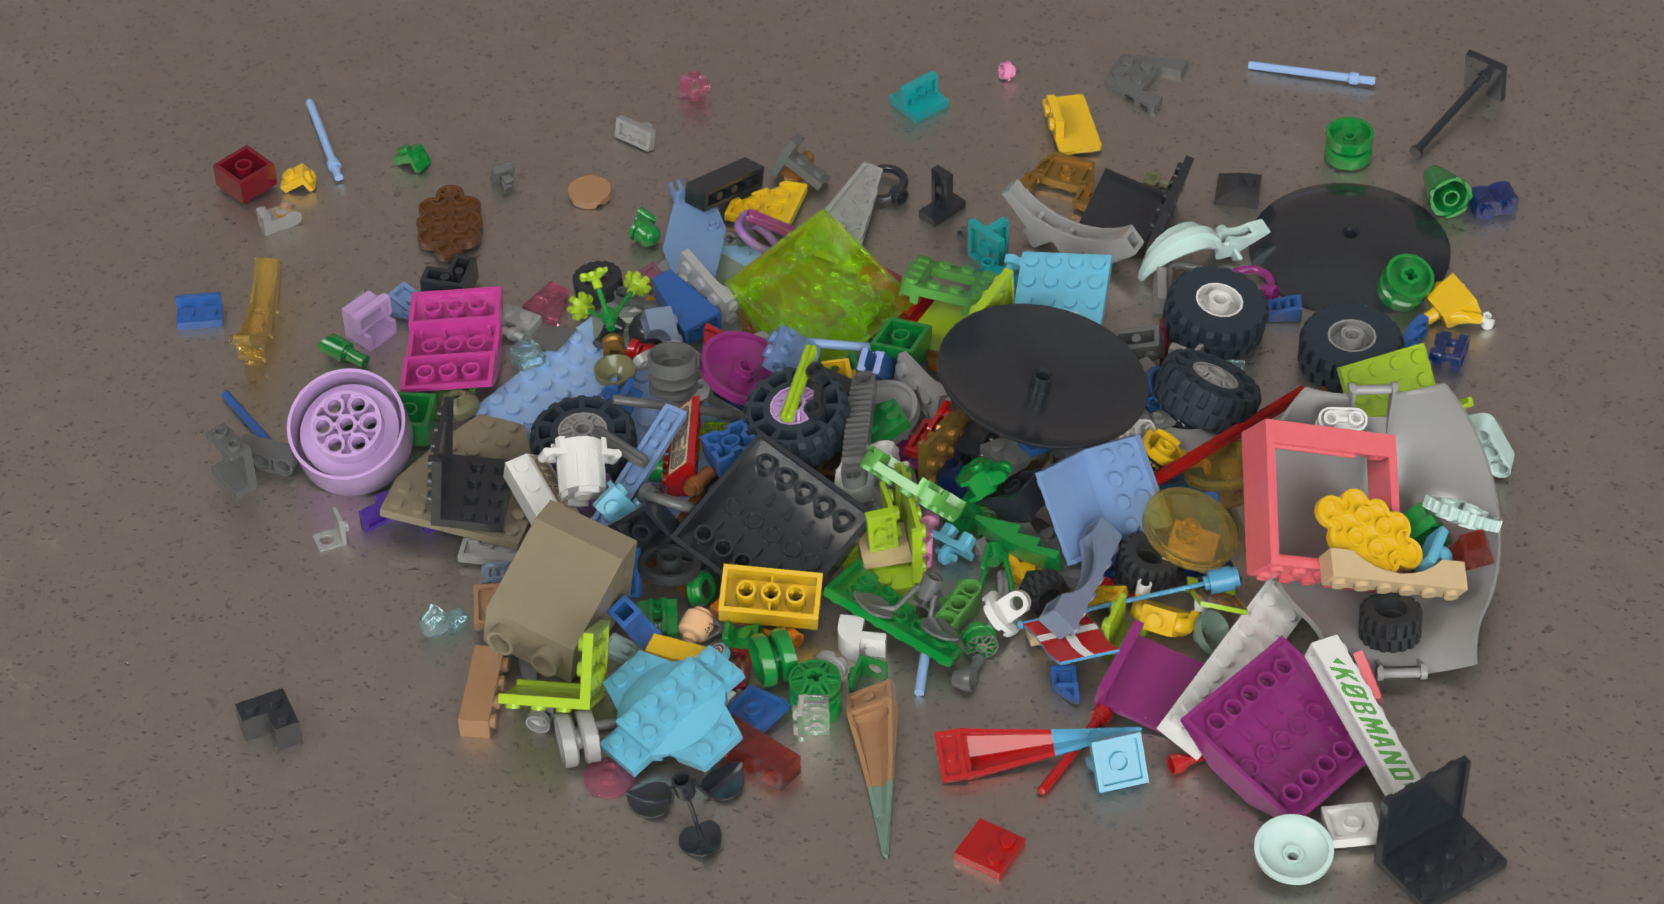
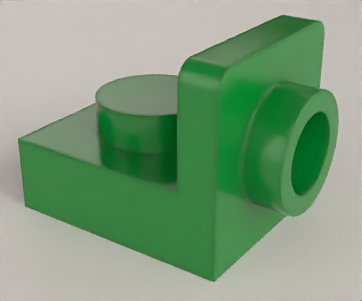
M731 620L725 621L722 640L729 648L749 649V636L763 633V629L759 623L736 628Z

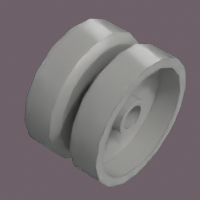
M591 709L575 710V726L569 713L553 714L557 743L565 769L579 766V749L584 761L588 764L601 761L600 739Z

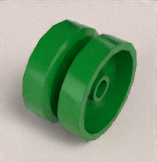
M1342 117L1333 120L1326 128L1324 158L1328 164L1337 169L1354 171L1364 168L1372 160L1374 129L1368 122L1356 117Z
M1407 253L1397 255L1389 261L1385 270L1380 275L1377 282V293L1380 300L1394 311L1404 313L1414 311L1421 306L1425 297L1431 291L1434 285V273L1431 266L1417 255Z
M780 627L770 630L768 637L764 633L749 636L748 648L750 659L760 686L763 689L776 686L779 678L784 683L789 682V674L798 664L794 645L786 628Z

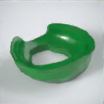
M701 570L696 579L686 584L687 596L691 605L694 607H704L715 596L716 583L709 572ZM706 579L709 582V599H706L702 594V584Z

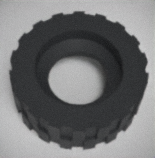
M608 261L589 262L580 266L572 276L576 298H578V293L583 291L586 295L590 294L593 297L591 304L601 305L597 290H594L593 286L588 285L591 282H581L579 275L596 271L599 267H608V272L600 279L608 282L602 284L603 287L601 289L606 303L612 302L614 300V290L617 291L618 287L624 286L619 266Z

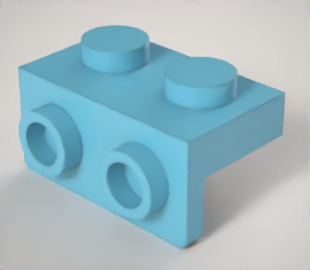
M610 480L607 483L609 488L592 505L607 520L613 522L642 503L636 498L632 501L627 496L629 491L621 483L618 482L615 485Z

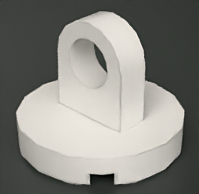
M1015 590L1003 597L996 591H990L982 598V602L986 603L983 606V610L995 629L998 631L1002 629L1005 632L1003 634L1005 637H1012L1019 632L1020 628L1017 626L1018 618L1031 607V598L1027 592ZM1015 596L1020 597L1023 601L1021 609H1017L1013 605Z

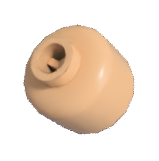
M700 606L688 609L678 626L679 632L683 635L682 639L694 644L707 641L715 626L712 613Z

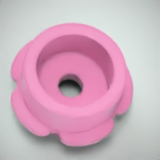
M1011 61L1001 62L998 67L999 78L1009 82L1015 76L1016 68L1012 65Z

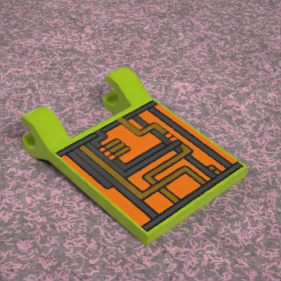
M1187 576V585L1198 583L1197 578ZM1200 587L1184 591L1191 593L1199 606L1244 615L1248 613L1247 608L1236 596L1235 590L1213 595L1210 593V590L1205 591V588Z

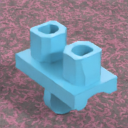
M947 522L939 532L934 529L932 530L933 538L937 540L939 545L935 549V553L938 554L939 563L947 565L951 561L956 562L958 559L957 555L972 562L975 555L971 550L977 541L973 535L963 531L956 541L954 539L959 530Z

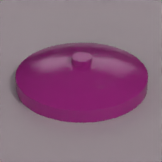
M726 331L716 334L706 342L700 355L699 367L704 380L723 398L744 406L746 401H748L751 391L757 388V384L762 379H767L773 373L762 367L765 358L762 354L769 343L758 335L744 331Z

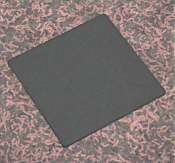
M544 325L525 347L558 351L577 329Z

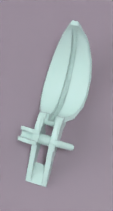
M1262 219L1233 228L1219 225L1215 231L1210 227L1201 226L1193 221L1181 222L1168 228L1155 239L1143 258L1138 279L1139 281H1144L1157 270V266L1162 267L1182 256L1204 249H1212L1216 259L1231 256L1232 261H1241L1243 259L1240 255L1241 250L1269 234L1270 230Z

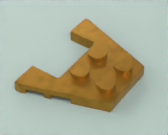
M1053 151L1036 164V168L1033 171L1024 173V177L1020 182L1030 193L1037 183L1067 190L1070 193H1077L1072 201V208L1085 211L1093 195L1095 162Z

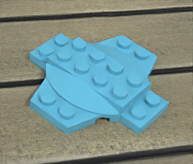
M708 645L694 659L688 656L685 660L672 662L639 650L603 682L618 712L617 720L615 721L617 728L600 742V748L633 777H636L652 761H663V757L668 756L677 758V761L682 764L707 772L743 739L741 732L726 707V702H728L727 694L745 678L744 672L711 645Z

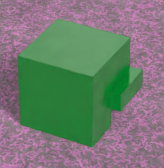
M1419 502L1403 514L1410 522V537L1417 541L1422 548L1429 534L1440 526H1445L1440 517L1435 515V512L1422 506L1423 503ZM1449 534L1443 544L1445 547L1453 543Z

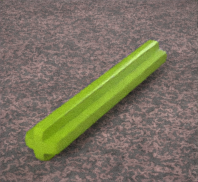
M805 345L780 413L781 421L784 423H791L795 417V411L799 406L801 395L808 380L806 369L810 364L814 363L818 353L815 345Z

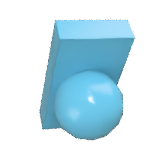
M1440 526L1426 537L1422 546L1423 559L1420 565L1414 568L1416 572L1425 571L1435 566L1441 560L1452 561V552L1449 548L1443 546L1449 532L1445 527Z

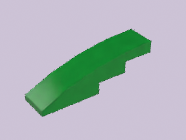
M976 515L975 521L979 533L990 542L1001 543L1004 546V551L1016 558L1041 568H1051L1053 571L1057 570L1058 573L1063 566L1060 552L1042 547L1041 539L1024 534L1020 524Z

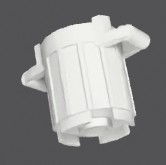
M559 436L555 438V444H551V448L546 447L542 450L538 460L541 463L557 464L561 502L567 500L568 506L584 507L589 506V500L599 498L607 490L605 464H615L622 456V453L619 449H607L606 437L599 439L590 436H576L565 439V436Z

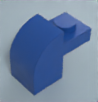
M626 595L607 611L612 619L644 652L654 633L663 635Z

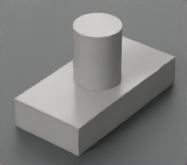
M623 115L616 117L614 137L647 152L654 149L656 130L652 128L650 122L644 121L639 123Z

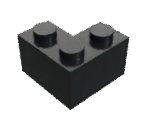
M455 254L448 269L426 266L420 279L421 292L474 288L479 278L477 258Z
M283 688L235 704L238 723L246 741L271 733L278 750L303 742L298 718Z

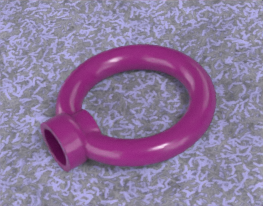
M1244 265L1231 270L1244 275L1254 274L1261 276L1266 280V284H1263L1261 287L1266 297L1265 299L1271 300L1279 297L1280 287L1276 286L1274 276L1267 269L1255 265Z

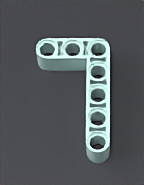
M1487 413L1468 415L1482 442L1492 474L1499 478L1508 477L1511 473L1515 454L1495 418Z

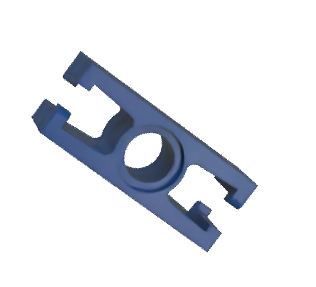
M862 347L856 370L859 372L872 371L875 373L876 379L893 380L897 362L885 352H872L869 348Z

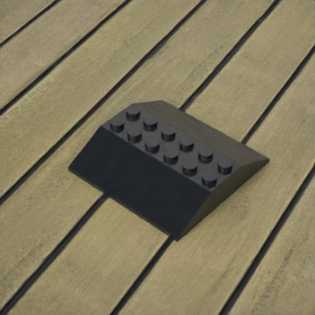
M760 431L669 538L689 554L700 559L704 565L721 577L724 564L823 573V588L846 561L865 533V512L871 510Z

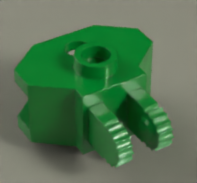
M981 456L973 459L962 468L956 478V482L960 487L968 486L970 488L969 492L964 496L970 503H974L994 493L997 490L998 484L1007 480L1013 466L1006 460L993 463L992 459H985Z

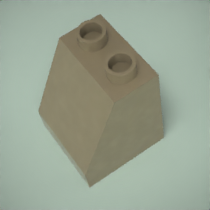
M550 500L535 518L486 608L483 641L487 642L495 652L501 655L512 654L530 663L538 673L544 676L551 677L555 675L570 683L577 674L578 662L582 661V651L578 650L579 637L583 636V633L599 620H610L611 630L616 622L607 611L624 595L630 599L637 541Z

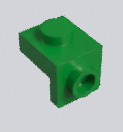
M421 143L401 146L397 150L398 153L392 158L395 165L410 163L416 173L421 172L431 162Z
M965 497L962 500L967 504L958 519H955L954 523L945 518L943 519L944 523L947 522L959 530L956 536H960L963 531L974 533L977 527L975 517L976 515L982 516L983 514L982 509L976 502L970 503Z

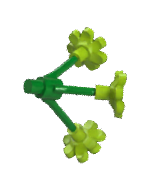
M599 267L596 271L580 274L581 282H592L594 290H597L603 309L601 314L596 312L595 306L591 304L593 297L581 291L578 293V298L575 296L569 298V302L573 305L567 308V312L573 314L572 318L577 321L581 318L587 319L589 314L603 322L607 331L612 332L616 329L615 324L619 313L631 296L638 293L640 297H643L651 291V286L646 285L650 282L648 276L641 278L640 272L635 271L633 274L631 271H628L623 282L624 287L628 288L627 295L617 309L614 310V308L607 306L601 289L603 286L600 279L608 272V267Z

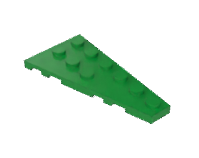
M859 558L825 587L822 595L829 598L833 603L850 610L854 615L862 617L877 628L883 629L897 640L903 641L914 647L918 652L935 659L939 664L950 668L960 658L963 650L956 643L936 638L922 628V619L915 614L916 608L908 601L897 611L892 612L893 616L890 619L879 618L865 611L856 601L853 593L854 590L858 593H870L880 596L890 606L896 605L903 597L891 586L882 585L878 581L879 576L874 571L869 573L863 568L864 563Z

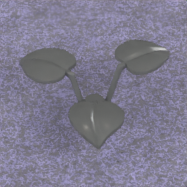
M926 571L920 584L915 583L914 587L894 606H890L880 596L870 593H858L855 590L853 592L856 601L865 611L885 619L892 618V612L897 611L910 599L914 604L921 606L929 612L928 619L924 618L921 621V626L927 633L942 640L960 641L957 632L949 623L942 619H935L933 615H936L941 609L942 604L940 600L943 598L942 591L939 590L943 578L934 572Z

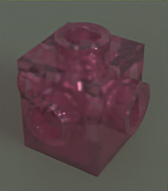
M690 71L688 75L679 76L681 99H689V102H702V98H706V93H710V80H705V75H701L700 71ZM694 84L699 86L697 89L691 88Z

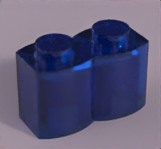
M1499 181L1489 186L1481 185L1471 188L1472 199L1469 200L1467 205L1478 220L1489 219L1495 215H1508L1518 210L1519 198L1508 181Z

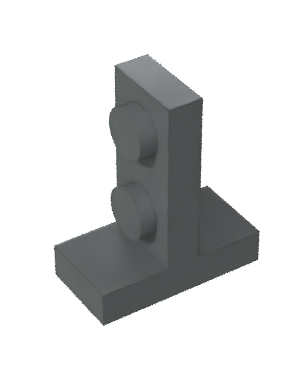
M797 133L789 139L769 172L777 177L788 167L819 191L828 183L831 177L826 174L824 169L817 167L809 161L807 156L797 151L805 139Z

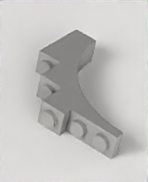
M1018 178L1012 180L1002 193L1023 222L1024 227L1021 229V232L1033 248L1052 241L1060 253L1084 252L1085 254L1112 255L1114 263L1136 255L1144 243L1133 225L1119 228H1099L1083 225L1059 215L1036 199Z

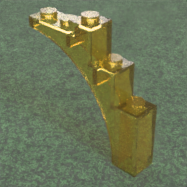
M255 257L253 284L247 314L239 332L236 335H229V345L236 348V351H239V360L245 362V366L259 367V363H266L268 339H273L274 315H279L282 261L278 258Z

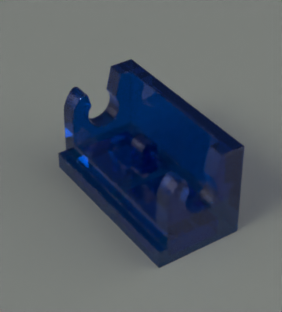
M946 460L936 478L942 489L949 491L962 500L968 491L966 487H960L957 484L956 478L964 467L963 463L960 461L957 467L953 468V460Z

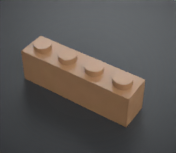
M475 645L458 717L460 736L490 738L492 728L497 727L498 715L496 709H501V704H498V694L500 691L505 690L506 676H504V673L509 672L510 658L495 652L490 646Z

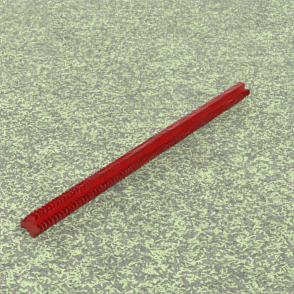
M1299 386L1260 409L1255 414H1252L1250 419L1240 424H1235L1154 472L1158 487L1238 440L1246 429L1264 419H1273L1286 411L1293 400L1306 387Z

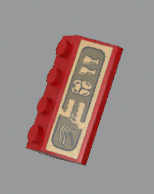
M700 396L692 397L679 407L687 411V418L665 451L668 453V455H664V469H667V472L662 473V486H667V494L672 496H688L684 492L685 482L691 476L698 474L700 436L702 431Z

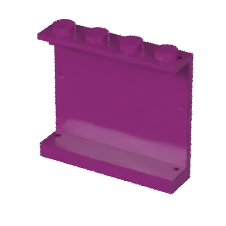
M1135 619L1119 648L1120 652H1117L1098 687L1094 703L1103 704L1112 712L1161 733L1156 728L1204 664L1140 636L1144 623Z

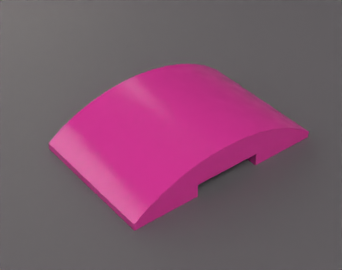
M502 286L412 292L408 321L410 333L407 356L404 357L400 392L493 387L498 377L502 354Z

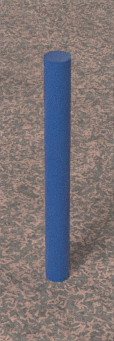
M229 391L222 393V398L256 436L273 440Z

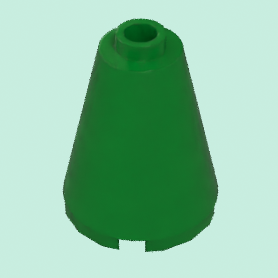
M1438 165L1429 166L1424 171L1423 181L1429 206L1436 215L1452 218L1460 215L1468 208L1467 204L1472 199V189L1466 180Z

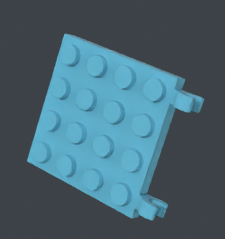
M1023 251L1022 257L1014 254H1005L1004 263L1007 264L1006 268L1020 270L1015 304H1038L1077 312L1079 315L1103 326L1113 263L1112 255Z

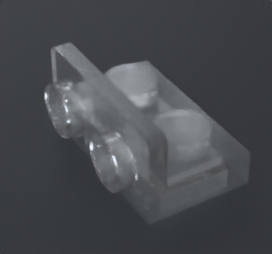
M798 695V705H793V735L798 736L799 746H804V735H830L829 695Z

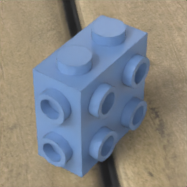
M781 324L777 331L772 330L767 338L769 344L762 354L765 357L762 367L773 373L776 371L778 373L788 367L797 368L804 347L807 344L817 347L818 353L814 361L817 362L821 346L797 333L794 329Z

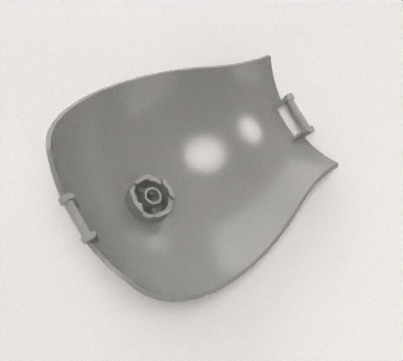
M1397 381L1380 385H1355V383H1348L1347 394L1326 392L1306 387L1298 394L1280 418L1281 421L1314 425L1319 413L1324 408H1354L1356 395L1389 394L1387 416L1367 417V425L1363 431L1396 435L1400 512L1403 514L1419 502L1423 503L1425 495L1428 494L1436 497H1451L1466 501V503H1471L1478 506V508L1489 511V515L1500 519L1494 478L1482 442L1461 402L1445 383L1404 392H1398L1399 385ZM1275 448L1279 554L1319 558L1330 547L1326 540L1328 529L1323 527L1315 517V504L1326 495L1339 497L1341 493L1352 488L1361 490L1369 499L1367 457L1355 456L1354 458ZM1440 518L1453 541L1447 547L1452 552V561L1465 563L1468 590L1461 594L1458 599L1451 601L1444 600L1443 597L1423 598L1421 595H1410L1421 604L1420 607L1423 609L1422 635L1420 642L1414 648L1407 649L1405 652L1383 653L1379 650H1372L1370 646H1365L1363 641L1359 639L1360 604L1363 603L1365 598H1370V595L1379 593L1345 590L1344 588H1324L1322 584L1317 583L1305 586L1301 585L1299 581L1280 583L1278 579L1273 580L1281 594L1311 625L1320 640L1338 635L1342 643L1347 646L1348 654L1355 664L1357 663L1353 653L1363 650L1376 677V681H1383L1386 678L1417 677L1420 680H1426L1428 673L1455 670L1478 664L1477 643L1479 629L1484 614L1491 602L1499 572L1501 528L1499 533L1479 529L1473 530ZM1414 569L1402 570L1403 573H1417ZM1413 666H1416L1415 668H1385V667H1413Z

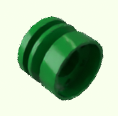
M810 659L798 663L791 670L788 677L791 715L797 722L810 727H821L833 723L842 711V680L840 671L834 664L821 659Z

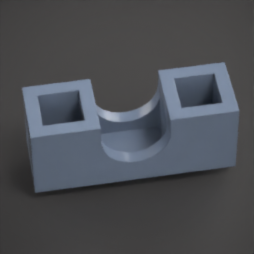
M671 306L644 310L640 321L645 340L654 338L665 343L675 339L683 342L682 335L678 334L677 315L673 313Z

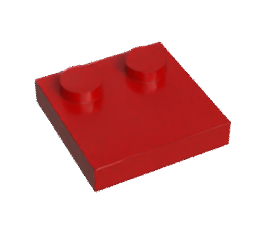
M980 818L955 850L954 860L1000 880L1024 848L1026 838Z

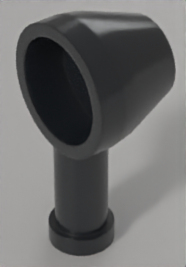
M618 316L615 324L616 329L612 332L607 331L606 326L603 325L598 337L594 339L593 345L598 349H602L601 341L603 337L611 333L622 335L626 322Z

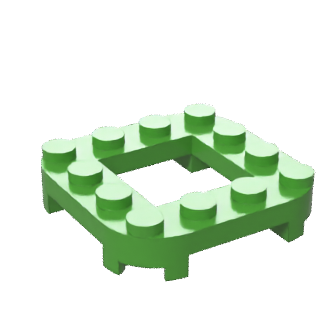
M919 255L917 260L909 264L902 275L899 296H909V302L913 304H918L921 297L963 306L962 315L967 316L971 307L981 299L984 290H988L997 274L988 270L983 272L977 271L974 267L967 265L955 266L952 262L946 260L933 261L928 256ZM937 277L971 285L972 287L969 291H966L961 286L951 285L949 287L941 285V282L932 279Z
M870 445L859 465L861 468L879 477V479L890 486H895V483L900 486L898 491L910 498L914 494L920 498L917 503L954 523L955 519H958L967 504L965 501L922 477L919 484L909 480L894 470V463H901L899 460ZM905 465L906 472L910 471L913 476L915 470Z

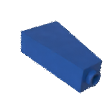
M671 269L652 278L653 296L660 307H672L673 313L677 315L678 334L682 335L683 343L692 345L703 339V329L706 322L718 329L722 328L721 311Z

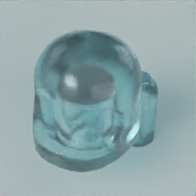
M431 603L429 605L430 609L419 618L418 627L427 638L435 639L440 637L446 630L450 631L451 634L458 633L470 621V618L461 606L446 613Z

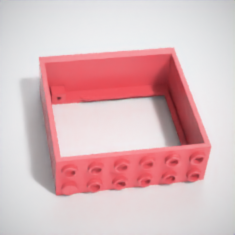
M1264 419L1242 432L1247 576H1254L1260 581L1278 579L1280 583L1299 581L1301 585L1305 586L1314 585L1315 583L1322 584L1319 558L1279 554L1275 448L1354 458L1355 456L1367 457L1369 500L1381 499L1387 504L1390 512H1400L1396 435ZM1398 569L1396 573H1403V571ZM1322 585L1324 588H1332V586ZM1344 588L1345 590H1354V588ZM1366 590V592H1368V593H1376V592H1377V591H1374V590Z

